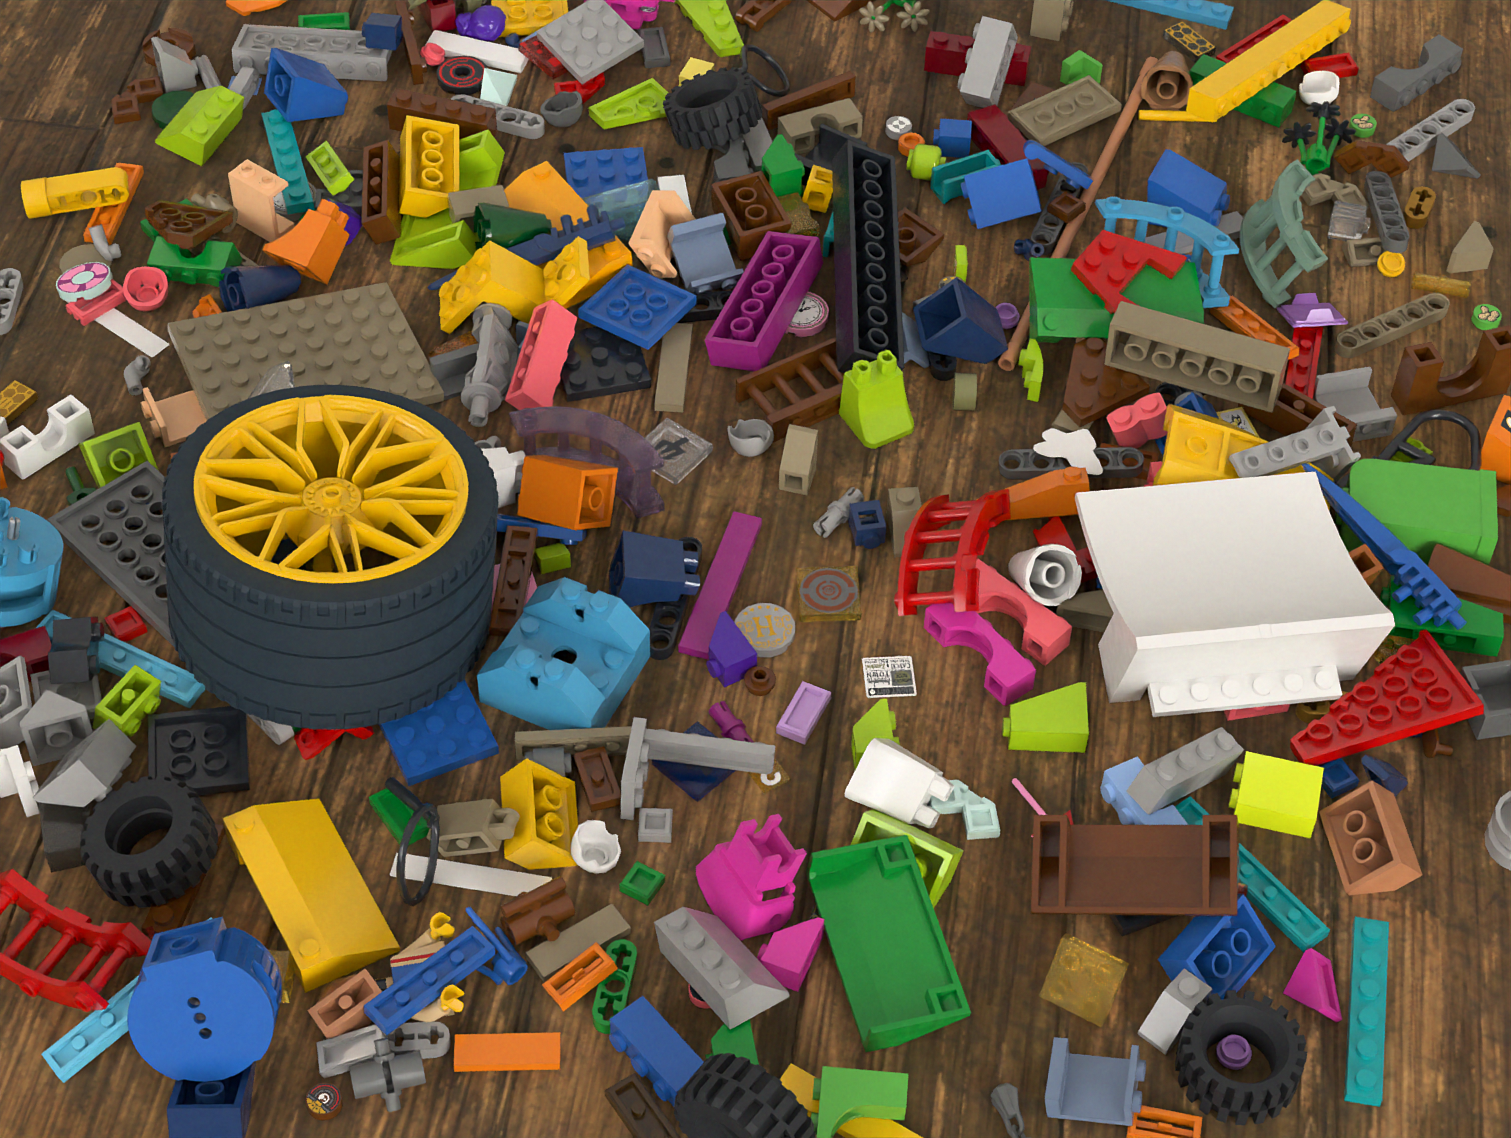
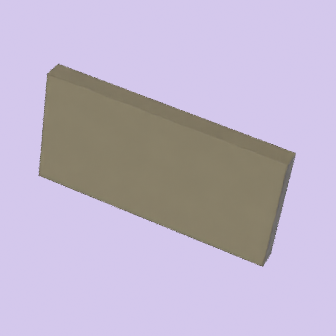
M1088 75L1008 111L1007 117L1029 140H1034L1046 146L1120 112L1122 104Z

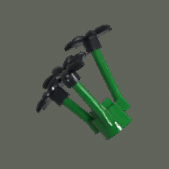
M1324 101L1322 105L1312 102L1311 107L1306 108L1307 112H1314L1313 117H1317L1319 120L1317 143L1312 144L1307 149V152L1305 149V145L1309 144L1307 137L1316 135L1315 131L1309 130L1312 126L1311 123H1306L1301 127L1299 122H1295L1294 129L1285 128L1283 130L1287 136L1282 139V142L1288 143L1292 141V148L1299 146L1301 154L1300 163L1305 164L1306 168L1310 171L1319 172L1330 167V159L1336 145L1339 146L1342 139L1347 143H1352L1350 135L1356 133L1355 129L1347 128L1348 120H1344L1340 124L1336 118L1332 117L1331 124H1325V121L1330 119L1331 115H1341L1340 111H1338L1340 106H1329L1328 101ZM1324 129L1329 131L1324 138L1332 139L1328 151L1322 145Z

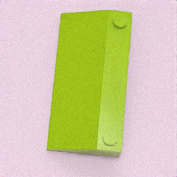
M489 130L459 139V191L491 187L497 184L505 152ZM449 208L427 218L403 214L401 237L396 238L390 262L392 265L455 269L465 265L476 252L475 242H479L478 234L473 233L464 220L452 224Z

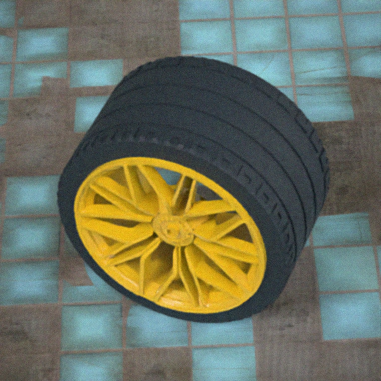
M307 385L275 390L241 401L209 418L186 438V442L179 446L178 453L173 455L171 464L168 465L167 476L164 477L162 488L168 621L170 635L174 641V648L178 652L180 660L186 663V669L189 673L194 674V678L197 682L202 683L206 690L214 693L218 699L229 703L230 706L266 721L299 728L336 730L382 724L413 714L444 697V694L452 691L456 687V683L462 682L465 679L466 673L474 668L475 662L481 657V650L485 648L486 639L489 636L499 496L497 481L494 478L493 469L489 467L487 457L483 455L481 448L475 445L474 440L462 428L439 412L400 395L358 386ZM289 538L298 546L296 550L279 564L271 562L281 540ZM371 547L397 557L400 560L363 570L359 550ZM352 553L356 571L347 572L343 555ZM313 557L314 572L298 569ZM333 557L339 571L336 573L332 572L334 568Z

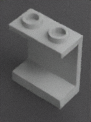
M1371 367L1318 375L1315 381L1313 399L1326 407L1334 405L1335 412L1357 424L1353 442L1391 435L1397 418L1393 407L1379 408L1368 388L1372 373Z

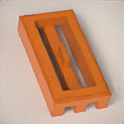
M596 942L543 983L542 986L564 1012L617 970L618 967Z
M1142 1105L1140 1113L1134 1112L1133 1126L1127 1127L1126 1138H1200L1202 1117ZM1137 1117L1145 1118V1119H1150V1120H1155V1121H1160V1122H1159L1158 1124H1156V1123L1141 1121V1120H1137ZM1171 1124L1191 1127L1193 1131L1172 1127Z

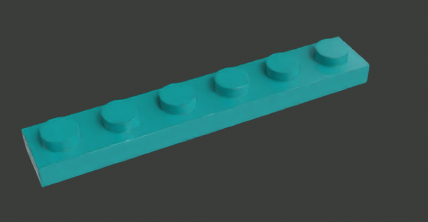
M277 109L261 113L277 176L288 182V186L281 191L287 214L306 212L308 209L315 210L292 123L287 122Z
M1355 916L1352 924L1344 1101L1380 1107L1383 1098L1389 922Z

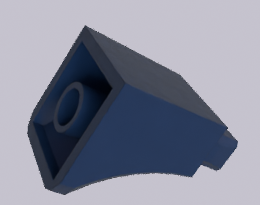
M623 530L610 564L609 594L622 599L629 608L646 603L678 601L681 594L696 595L700 586V576L686 574L685 571L695 573L698 566V552L683 550V541Z

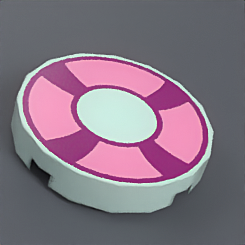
M89 262L77 265L63 273L56 281V288L63 300L76 302L77 298L84 297V300H90L109 289L112 284L110 280L113 279V275L106 264Z

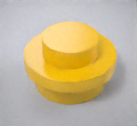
M1386 251L1378 258L1377 267L1384 276L1397 277L1405 268L1404 257L1401 253Z

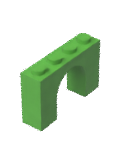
M822 1066L821 1079L814 1078L812 1099L820 1100L819 1113L811 1112V1119L817 1138H833L843 1124L856 1118L871 1117L904 1120L907 1104L908 1074Z

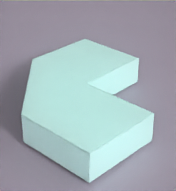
M948 780L954 785V789L947 801H942L933 795L931 796L928 806L940 812V814L962 813L967 840L997 838L1000 836L995 803L985 797L981 798L968 790L969 786L961 781Z

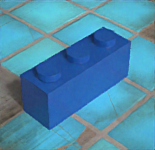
M644 996L610 1018L609 1039L613 1047L620 1053L624 1051L631 1059L634 1070L641 1077L646 1076L653 1083L654 1091L663 1101L668 1100L674 1106L676 1095L704 1061Z

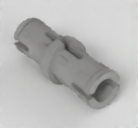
M850 487L838 501H833L828 506L827 512L813 524L816 533L820 536L823 534V537L826 538L838 525L845 523L849 519V503L863 502L864 495L859 489L855 490V487Z

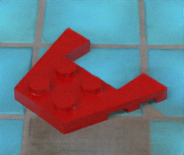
M1102 230L1075 260L1071 271L1093 295L1097 294L1104 301V307L1110 314H1115L1120 301L1137 305L1121 295V293L1146 265L1151 266L1172 280L1184 266L1187 257Z

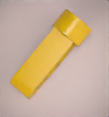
M114 167L21 181V193L26 214L29 219L123 203L129 197L128 175L123 169Z

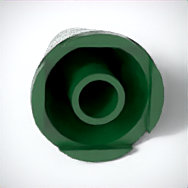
M484 202L478 203V206H475L473 229L474 233L478 234L479 242H475L476 251L482 248L489 240L508 249L532 240L534 236L543 233L550 236L552 234L550 230L552 229L551 220L547 219L545 214Z

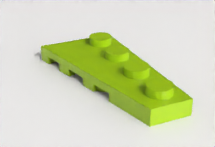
M675 0L674 4H678L685 17L688 16L692 20L693 27L703 33L704 40L719 57L740 54L744 44L726 0Z

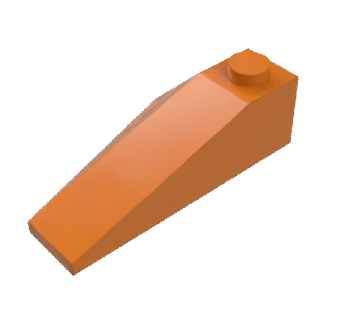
M1072 466L1054 470L1005 488L1009 489L1011 519L1006 520L1078 515L1075 495L1078 492H1089V479L1086 467L1078 468Z

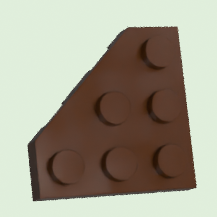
M158 200L145 208L146 219L166 242L177 244L182 249L195 248L202 241L208 240L210 236L222 231L223 228L233 223V212L163 200Z
M1095 337L1086 338L1074 344L1062 410L1079 428L1148 395L1150 388L1138 374L1104 365L1107 343L1103 339Z

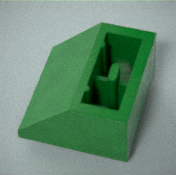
M783 134L776 136L762 157L761 171L785 212L800 209L801 197L804 194L802 176L805 175L802 161L797 160L792 144H788Z

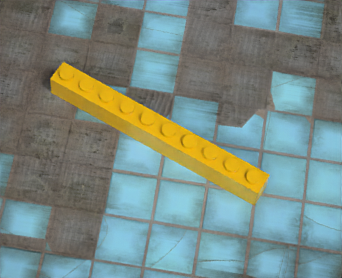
M1323 0L1192 86L1189 90L1186 112L1212 123L1242 102L1254 96L1264 87L1280 78L1283 74L1295 68L1304 60H1307L1311 55L1320 51L1327 44L1346 33L1351 24L1349 19L1351 9L1329 0Z

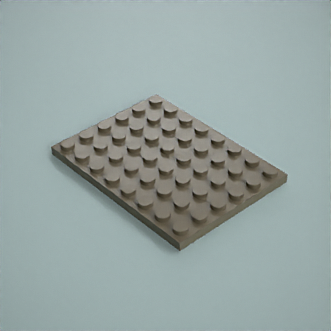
M387 282L168 323V333L206 420L234 404L257 395L307 385H348L372 388L400 395L423 405L444 401V392L437 378L431 372L430 365Z

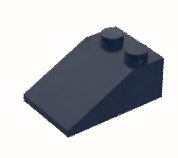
M256 1061L240 1073L222 1080L208 1082L186 1079L176 1080L167 1106L169 1138H245L249 1125Z

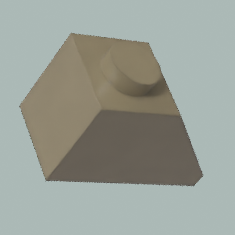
M918 487L888 489L886 513L894 558L901 557L904 546V534L909 529L914 516L922 506Z

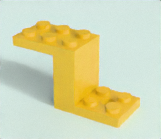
M578 236L573 242L567 244L562 252L553 261H549L545 268L542 269L489 240L474 253L473 257L465 265H462L457 270L456 274L448 282L441 286L439 290L441 330L451 334L483 301L505 307L510 311L512 317L528 324L535 307L552 299L563 306L590 280L587 241Z

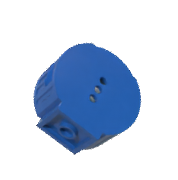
M223 917L154 934L128 1007V1030L135 1048L142 1058L155 1070L177 1081L183 1079L199 1082L217 1081L240 1073L254 1061L261 1060L270 1045L282 997V978L278 965L268 949L252 935L235 927L227 929Z

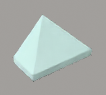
M484 68L480 99L508 106L517 81V75Z

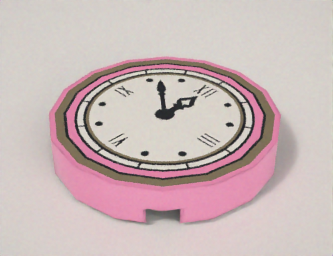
M807 292L785 333L788 334L790 332L795 333L797 337H806L821 332L825 328L826 322H828L829 309L827 303L820 296Z

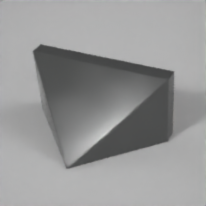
M1441 133L1437 138L1432 171L1478 179L1481 176L1478 170L1456 144Z

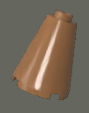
M1176 51L1165 53L1143 77L1141 94L1153 110L1179 111L1180 108L1187 105L1189 90L1193 86V82L1183 55Z

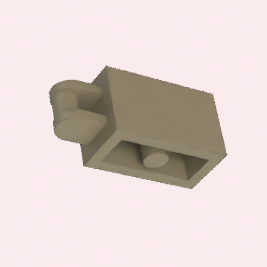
M494 799L438 805L437 811L440 816L438 851L443 857L499 851L502 840L511 839L514 836L515 827L520 815L514 809L500 808ZM429 829V832H428V835H427V839H428L429 841H430L431 829Z

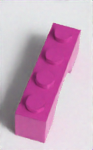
M952 603L932 604L926 608L924 629L943 647L953 645L967 646L977 650L985 657L989 665L986 669L984 687L1004 707L1033 689L1036 674L1034 665L1029 659L1022 657L1008 639L998 634L987 619H983L975 611L954 612V605Z

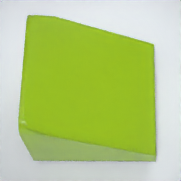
M556 543L535 549L534 556L541 574L571 567L570 553L564 544Z

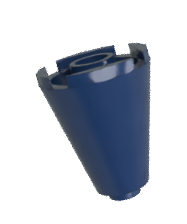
M291 265L229 266L221 270L220 274H224V280L219 281V289L227 312L245 308L249 309L256 306L278 303L299 290L301 276Z

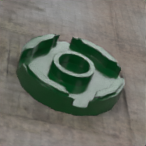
M171 91L155 99L152 105L154 122H157L160 128L165 129L194 93Z

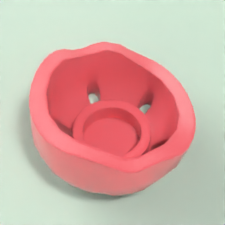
M144 266L134 268L127 273L123 284V292L127 302L136 310L144 312L154 311L163 305L168 296V281L162 270Z

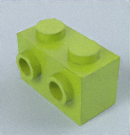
M134 665L95 707L93 728L97 729L106 720L110 719L126 736L132 737L141 726V720L147 714L152 715L161 703V699H159L161 681L137 665Z

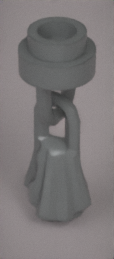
M1011 1083L999 1084L993 1089L990 1096L992 1097V1104L1004 1121L1007 1133L1012 1138H1031L1025 1137L1023 1133L1024 1121L1019 1108L1018 1088ZM1016 1117L1018 1126L1015 1124L1011 1125L1010 1120Z

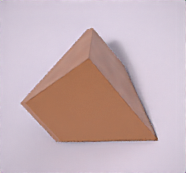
M365 968L358 974L331 981L316 1005L307 1011L326 1038L337 1037L370 1025L372 1020L364 1013V1005L379 995L382 990Z

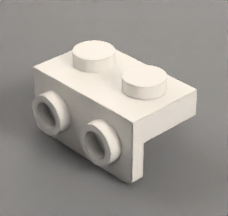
M18 745L0 749V798L19 793L26 816L30 817L39 814L36 800L33 798L39 787L31 762H23Z

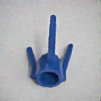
M467 907L465 909L466 913L498 951L492 960L493 970L484 965H481L476 970L490 977L497 985H500L503 981L507 985L515 984L527 971L526 961L517 953L500 927L495 928V932L500 939L499 941L471 907Z

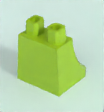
M890 350L878 353L877 360L870 363L866 360L853 363V369L845 372L843 378L839 415L862 444L871 449H876L905 437L914 431V420L905 393L903 372L897 366V360Z

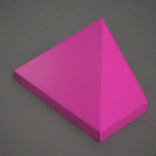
M1312 948L1305 950L1283 994L1327 1018L1339 1022L1342 1020L1331 960Z

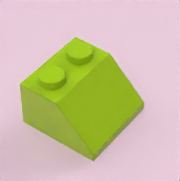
M140 422L132 423L78 443L98 488L105 486L146 461L158 470Z

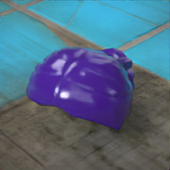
M484 5L478 7L473 13L459 14L455 20V25L460 36L483 41H494L505 29L506 15L497 6Z

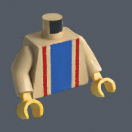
M441 912L436 913L430 920V928L398 955L390 959L392 977L374 980L382 992L445 946L444 941H440V936L449 938L453 936L455 931L454 927L447 923L450 921L449 916ZM449 985L442 991L441 996L410 1019L419 1022H433L443 1016L455 1015L454 1012L463 1010L464 1003L457 998L463 996L464 992L455 985Z

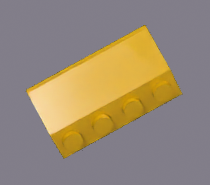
M406 115L400 137L399 213L427 218L449 208L448 193L459 191V125Z

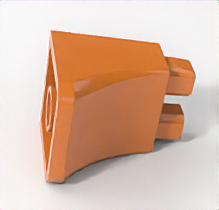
M321 199L316 211L308 209L296 226L280 238L265 244L262 251L279 265H291L299 274L328 285L350 235L344 230L349 216L339 211V207L335 203Z

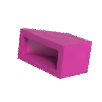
M817 917L774 932L769 944H762L757 959L782 986L797 992L799 991L823 939L825 919Z

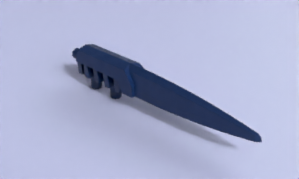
M591 205L586 209L589 217L588 221L584 222L580 218L577 219L578 224L573 225L571 216L563 215L560 218L563 230L557 231L556 227L550 229L552 236L543 233L534 236L532 240L510 247L507 250L534 265H539L554 260L562 252L563 248L573 242L578 236L587 241V249L591 250L606 243L616 241L614 231L627 226L623 216L610 220L606 210L602 211V216H600L597 206ZM457 270L431 283L428 289H440L445 282H448L456 274Z

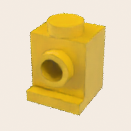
M813 165L800 205L808 207L813 211L826 213L833 193L831 170Z

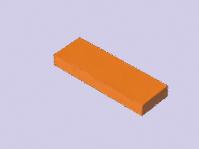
M560 1032L455 1034L454 1072L560 1070Z

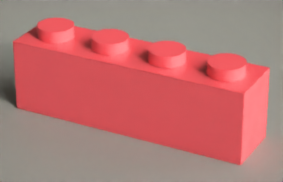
M553 299L535 307L505 398L506 402L529 418L546 413L552 407L554 392L561 379L560 373L563 363L568 357L567 350L575 334L574 328L577 317Z

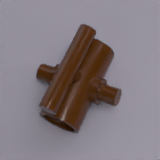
M561 876L529 892H521L516 899L500 906L503 914L500 918L501 925L513 946H517L538 934L545 936L549 941H555L560 936L556 925L575 916L574 905L565 891L566 883Z

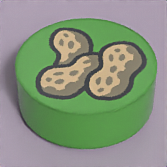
M1356 114L1352 116L1349 128L1356 130V133L1353 135L1367 138L1375 133L1377 122L1370 115Z
M1481 304L1475 307L1471 320L1477 328L1489 330L1499 326L1502 314L1495 306Z

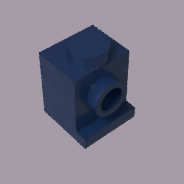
M879 500L849 503L848 525L849 528L851 527L855 546L863 545L867 549H873L878 547L880 543H885L886 524ZM872 514L871 517L859 518V515Z

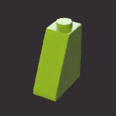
M1079 682L1010 705L1009 717L1003 718L1002 736L1008 737V750L1085 753L1089 735L1086 682Z

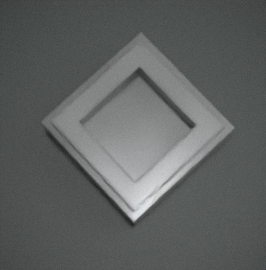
M640 808L638 842L671 843L673 809Z

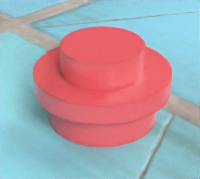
M427 43L420 50V55L425 57L426 64L430 66L440 65L445 60L444 49L435 43Z

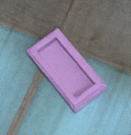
M802 681L776 726V734L805 745L831 700V692Z

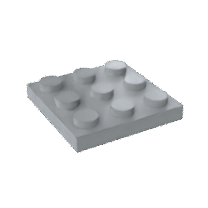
M588 0L536 31L537 38L581 84H584L644 47V40L604 0Z

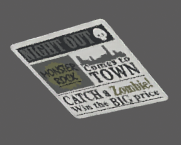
M911 656L862 659L866 696L868 698L917 695Z

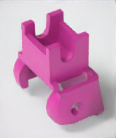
M779 814L769 816L764 827L757 833H754L758 825L755 819L741 822L732 841L717 844L714 850L696 866L698 884L705 900L714 915L718 916L740 941L779 930L787 923L793 913L795 897L792 893L795 892L796 886L792 881L807 853L804 848L795 850L778 827L782 820ZM785 887L779 898L762 901L763 891Z

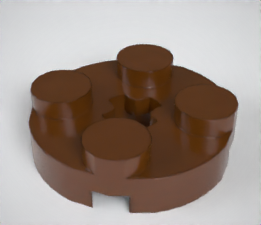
M168 28L169 32L161 34L160 30L150 33L143 41L145 62L157 67L151 41L153 37H158L185 50L191 60L196 54L191 34L179 28Z

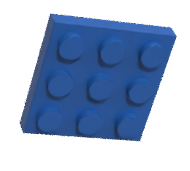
M643 147L564 153L567 183L588 206H597L598 212L645 208L650 196Z
M627 264L578 309V316L593 325L649 350L696 305V295Z
M465 679L462 682H457L456 687L452 691H448L444 694V697L434 701L428 707H424L400 719L379 724L408 786L499 754L498 744Z

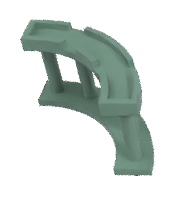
M1298 159L1290 163L1278 176L1269 199L1266 202L1261 199L1250 207L1244 215L1240 226V245L1245 263L1256 285L1262 292L1263 299L1274 308L1291 299L1285 289L1304 269L1309 273L1321 267L1328 260L1327 256L1313 239L1310 231L1303 230L1301 224L1304 217L1299 197L1315 178ZM1278 226L1280 237L1266 252V238ZM1288 245L1295 256L1296 262L1278 280L1270 264Z

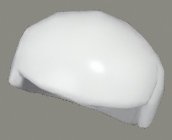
M1329 71L1307 73L1304 75L1303 83L1299 85V96L1308 105H1311L1312 102L1322 105L1324 101H1328L1330 104L1337 98L1339 93V77Z
M587 820L578 825L570 846L571 856L576 864L589 873L592 872L594 874L605 873L615 867L621 854L618 835H612L607 832L603 821Z

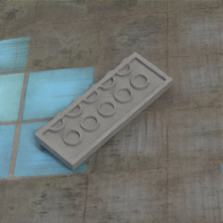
M244 24L232 47V58L235 73H239L240 69L246 66L258 69L259 74L267 75L271 48H278L324 64L336 79L386 81L388 78L387 64L393 50L367 48L366 39L362 37V31Z

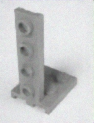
M1333 405L1324 408L1305 430L1231 454L1228 459L1233 464L1239 478L1270 476L1310 462L1332 477L1335 483L1359 460L1361 455L1359 452L1353 453L1346 439L1350 435L1345 426L1339 427L1333 416L1336 411Z
M634 717L621 780V819L634 820L635 809L642 808L644 798L643 783L644 781L647 782L649 771L648 759L770 774L774 766L775 745H767L762 742L737 741L731 738L707 737L695 733L669 732L665 729H647V719Z

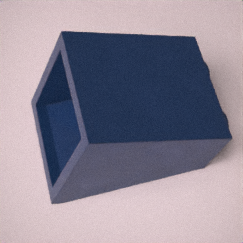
M957 277L913 308L922 348L926 351L987 364L1008 350L998 309Z

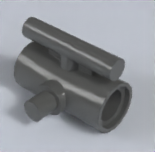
M388 1038L377 1039L374 1041L376 1054L373 1055L374 1061L349 1066L355 1099L380 1094L381 1098L385 1099L387 1111L392 1112L401 1109L399 1095L402 1094L401 1089L426 1083L420 1050L395 1056L394 1051H390Z

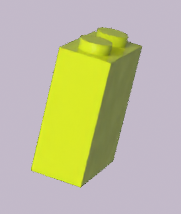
M1246 751L1243 764L1236 763L1233 782H1238L1239 784L1238 789L1232 788L1228 807L1234 808L1233 815H1237L1238 823L1311 838L1317 819L1324 768Z

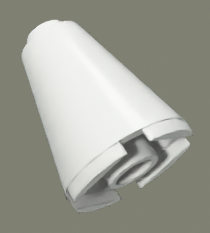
M1046 544L1017 553L1011 558L1008 565L1011 578L1034 601L1042 605L1057 606L1065 600L1072 598L1080 586L1082 576L1081 566L1078 565L1074 552L1059 544Z

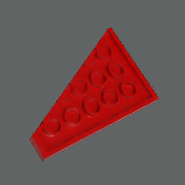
M1425 629L1419 632V637L1409 646L1404 644L1395 655L1390 656L1375 668L1374 675L1364 683L1358 682L1351 692L1345 693L1329 707V712L1320 720L1314 719L1305 730L1298 732L1290 739V749L1299 763L1316 766L1484 714V704L1428 630Z

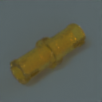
M1414 272L1412 277L1414 283H1411V289L1414 290L1418 289L1463 298L1468 297L1470 289L1467 288L1471 287V282L1468 280L1447 278L1445 274L1434 276Z

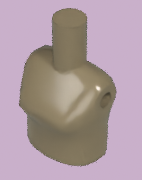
M198 193L192 196L191 201L199 207L233 212V223L223 228L221 232L228 233L233 230L236 225L238 211L226 199L217 194H209L206 199Z

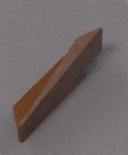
M1435 544L1428 567L1456 597L1503 613V622L1511 625V575L1446 546Z

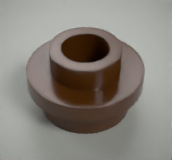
M764 666L752 667L744 676L746 688L751 694L756 696L767 695L776 683L774 672Z

